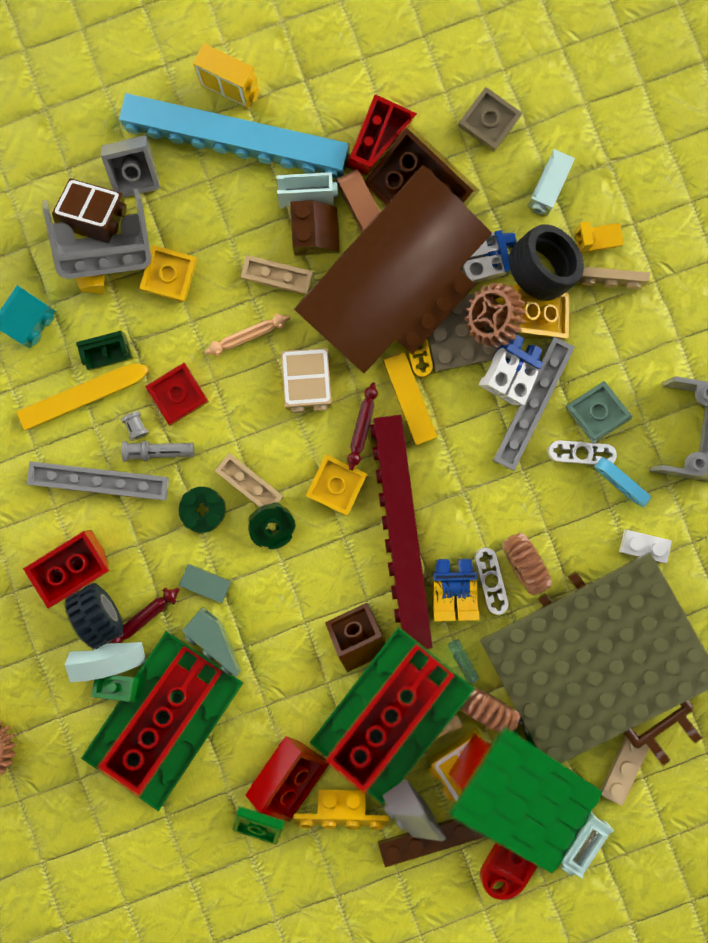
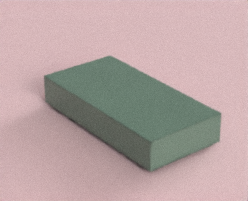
M188 564L179 586L223 603L232 581Z

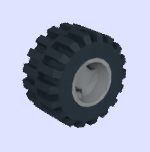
M91 583L66 598V613L73 629L79 638L92 649H98L123 634V623L116 605L108 593L96 583Z

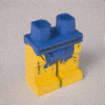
M469 558L458 559V571H450L449 559H437L435 572H432L433 621H455L454 596L456 619L458 621L480 620L477 599V573L473 571L472 560Z

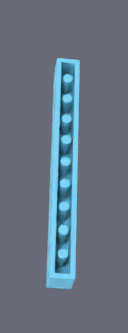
M125 93L119 117L124 129L132 134L141 132L154 139L163 137L177 144L189 143L199 149H204L205 147L212 148L221 154H226L227 152L234 153L243 159H248L249 157L256 158L265 164H270L271 162L278 163L287 169H292L293 167L300 168L310 174L315 172H332V179L344 175L349 155V143L128 93Z

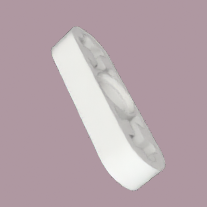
M559 440L551 443L547 449L549 458L555 462L596 465L601 456L593 457L594 452H604V449H606V453L610 454V458H606L613 463L617 457L615 448L609 444ZM560 445V449L570 450L569 445L572 446L570 454L564 453L560 457H557V453H553V449ZM578 447L587 449L588 456L586 459L581 460L576 456Z
M481 548L475 553L474 559L486 607L493 614L500 615L507 610L508 599L497 556L492 549ZM483 552L492 556L488 563L490 568L495 567V571L488 570L482 573V569H487L485 562H480ZM489 574H494L498 579L495 587L490 588L485 584V578ZM500 589L501 593H496L498 600L503 601V604L497 610L496 607H491V603L494 602L493 594L488 596L487 592H495Z

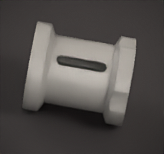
M139 411L121 418L122 423H125L130 434V441L140 439L149 434L148 429H145L140 419L141 414Z

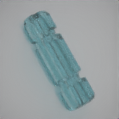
M455 639L448 643V647L451 653H454L453 657L461 672L464 673L466 681L472 684L479 680L475 669H472L473 665L466 652L462 650L463 647L460 641Z

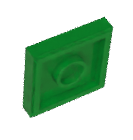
M239 806L232 830L276 845L285 821Z

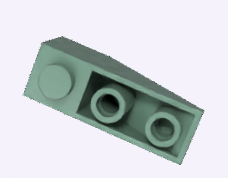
M205 607L201 608L182 630L186 634V640L193 645L198 644L203 648V654L210 660L216 659L221 664L220 668L230 676L233 674L237 677L241 672V668L222 622Z

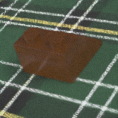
M314 200L290 202L294 255L340 253L337 207Z
M367 603L325 622L337 655L347 672L372 661L386 643Z

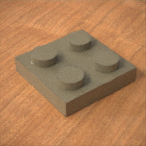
M485 87L460 120L458 127L495 152L520 119L522 112Z

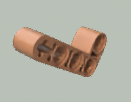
M355 169L337 178L336 182L359 229L363 232L380 211L360 172Z

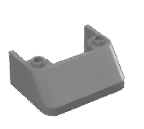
M134 190L137 213L128 214L123 217L121 221L122 234L113 235L109 243L93 238L75 239L71 226L62 222L52 223L48 200H43V213L55 269L59 276L65 279L140 270L150 264L151 253L139 190Z
M675 376L664 381L662 387L695 392L698 403L705 406L699 452H694L687 456L684 469L659 465L650 467L649 472L708 481V382Z

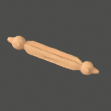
M275 314L272 320H265L225 337L220 343L212 341L209 348L205 350V354L220 356L222 350L232 349L267 334L275 327L283 329L290 317L289 315Z

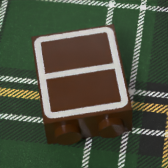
M70 178L52 212L55 223L62 222L71 226L75 234L109 243L112 236L117 234L119 221L126 214L127 204L124 203L123 193Z

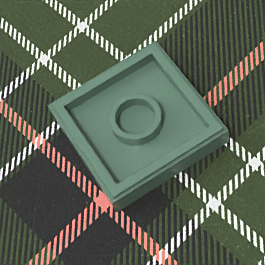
M605 381L566 406V410L593 444L633 417Z

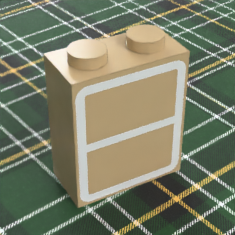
M328 348L281 351L285 408L287 410L290 409L291 413L304 412V408H314V411H326L327 407H331Z

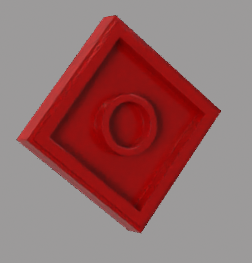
M182 363L145 386L169 426L209 403L186 363Z

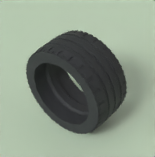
M549 224L538 225L531 229L514 245L509 254V266L515 282L529 296L541 301H551L563 295L580 280L584 271L583 257L575 241L562 229ZM537 252L543 254L550 261L556 275L543 266Z

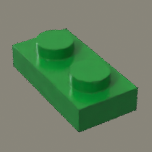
M112 675L95 679L91 697L135 702L139 678Z

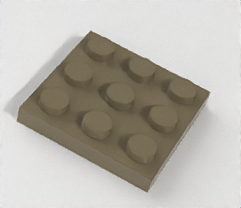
M475 293L466 295L428 337L435 372L492 361L497 353L496 347H486L484 344L477 343L475 338L469 335L470 331L465 328L469 323L464 319V317L469 315L465 308L471 306L468 299H475ZM490 326L484 327L488 333L494 332V329Z

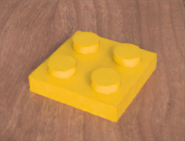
M152 245L150 251L151 262L145 268L139 289L185 303L198 261L197 257Z
M325 454L306 496L348 516L368 474L356 468L351 471L348 464Z

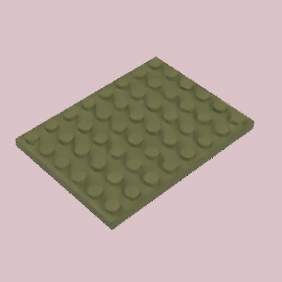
M650 552L480 639L536 747L559 763H563L708 691V654Z

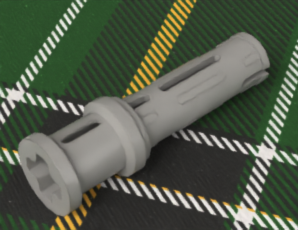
M123 441L121 448L123 462H128L131 459L148 461L150 458L194 457V443L150 444L147 441H142V443Z

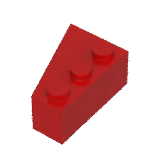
M375 94L346 167L352 170L357 169L361 174L367 176L391 148L404 129L410 126L417 113Z

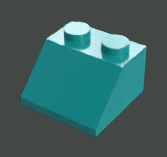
M17 285L0 309V331L22 345L31 348L32 345H36L40 340L41 332L45 326L51 324L56 311Z

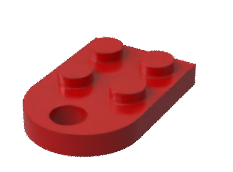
M496 842L481 867L480 880L488 895L498 900H508L516 897L524 890L538 865ZM499 881L504 882L501 888L493 889L495 883Z

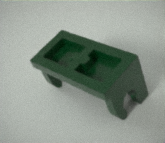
M122 331L76 342L83 365H86L88 371L133 359L127 335Z

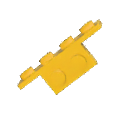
M318 790V813L294 814V824H298L300 828H312L313 825H322V828L334 829L336 825H345L347 829H359L360 826H370L372 830H382L384 826H388L389 816L365 815V793L362 791Z

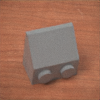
M147 135L102 145L101 158L114 191L123 193V198L133 196L134 190H139L141 194L161 189Z
M407 779L383 795L387 804L384 807L385 811L392 820L396 818L395 821L402 831L407 830L415 838L437 841L446 839L429 806Z

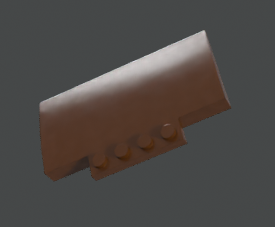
M422 165L298 303L294 310L361 372L365 373L395 339L408 352L413 354L476 286L460 268L489 238L492 232L439 179Z

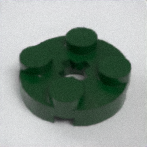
M208 487L191 489L182 496L179 504V516L184 526L197 533L213 531L221 524L226 515L224 499L218 492ZM201 503H204V507L209 509L203 517L196 511Z
M274 502L263 505L248 517L249 535L257 546L278 549L285 546L292 539V533L296 526L291 512L280 503ZM269 523H276V529L273 531L270 528L266 529Z

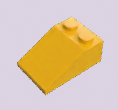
M511 285L515 291L522 295L520 299L526 303L522 308L527 312L522 315V319H525L526 323H520L519 326L522 332L516 331L515 334L522 338L552 339L556 337L558 339H569V293H564L551 301H541L529 296L519 285ZM497 298V303L506 304L504 298Z

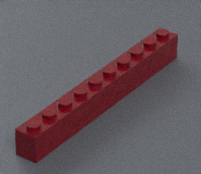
M402 415L378 417L373 419L374 424H370L371 438H376L377 447H372L374 461H379L380 470H375L377 484L382 483L383 493H379L380 507H385L386 516H382L383 530H388L389 539H385L386 553H391L392 562H388L389 576H394L395 585L391 586L392 599H397L398 609H394L395 622L400 623L401 629L424 648L432 649L433 645Z

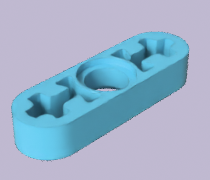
M601 457L594 467L595 470L635 504L645 507L650 501L651 496L616 465Z

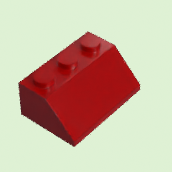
M92 530L79 533L23 568L47 609L110 571L104 549Z
M285 736L245 796L259 813L290 822L329 763L302 742Z

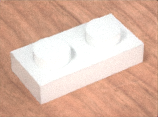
M624 530L619 552L638 557L650 552L655 561L667 563L672 541L631 530Z

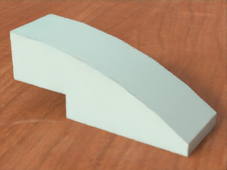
M142 642L105 644L93 651L70 652L65 667L70 682H81L100 679L133 669L144 664L146 657Z

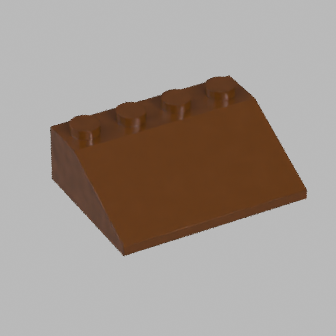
M409 127L404 129L364 181L366 186L386 205L422 165L439 179L465 206L480 191L414 128Z

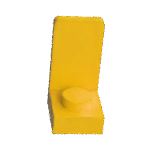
M590 221L583 222L574 231L576 244L581 253L621 247L624 244L619 223L591 227Z

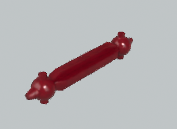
M372 382L364 391L365 399L361 403L350 444L351 453L347 456L349 470L351 471L361 461L359 454L364 449L375 407L374 399L378 396L375 382Z
M178 587L175 589L164 588L163 597L156 598L124 624L123 634L107 644L122 643L123 640L129 639L161 613L168 603L176 604L177 594L180 589Z

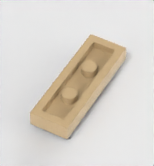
M246 255L240 277L242 280L306 295L309 292L313 271Z
M584 267L583 275L578 282H581V285L593 286L597 283L604 284V287L616 288L620 285L627 286V289L638 290L649 282L650 272Z
M230 453L215 470L216 473L259 507L274 502L279 503L284 497Z
M626 736L624 737L600 789L603 791L602 796L623 806L649 750L647 744L637 749L633 747Z

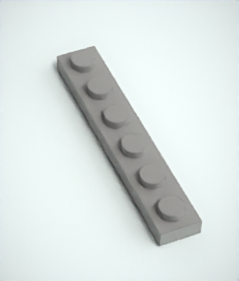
M556 337L552 338L541 360L543 365L541 369H538L537 377L525 405H519L492 461L515 471L575 346Z
M30 461L27 485L167 500L170 478Z

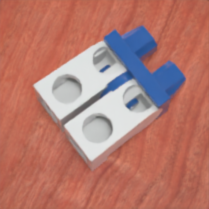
M502 230L492 232L489 238L460 269L474 283L508 276L511 270L507 249L513 248L517 243L515 233L503 234Z
M515 334L516 339H509V345L501 344L497 348L492 364L486 376L481 378L478 386L497 395L513 406L525 405L537 377L538 369H541L543 363L539 361L542 349L535 345H528L525 352L520 350L524 338Z

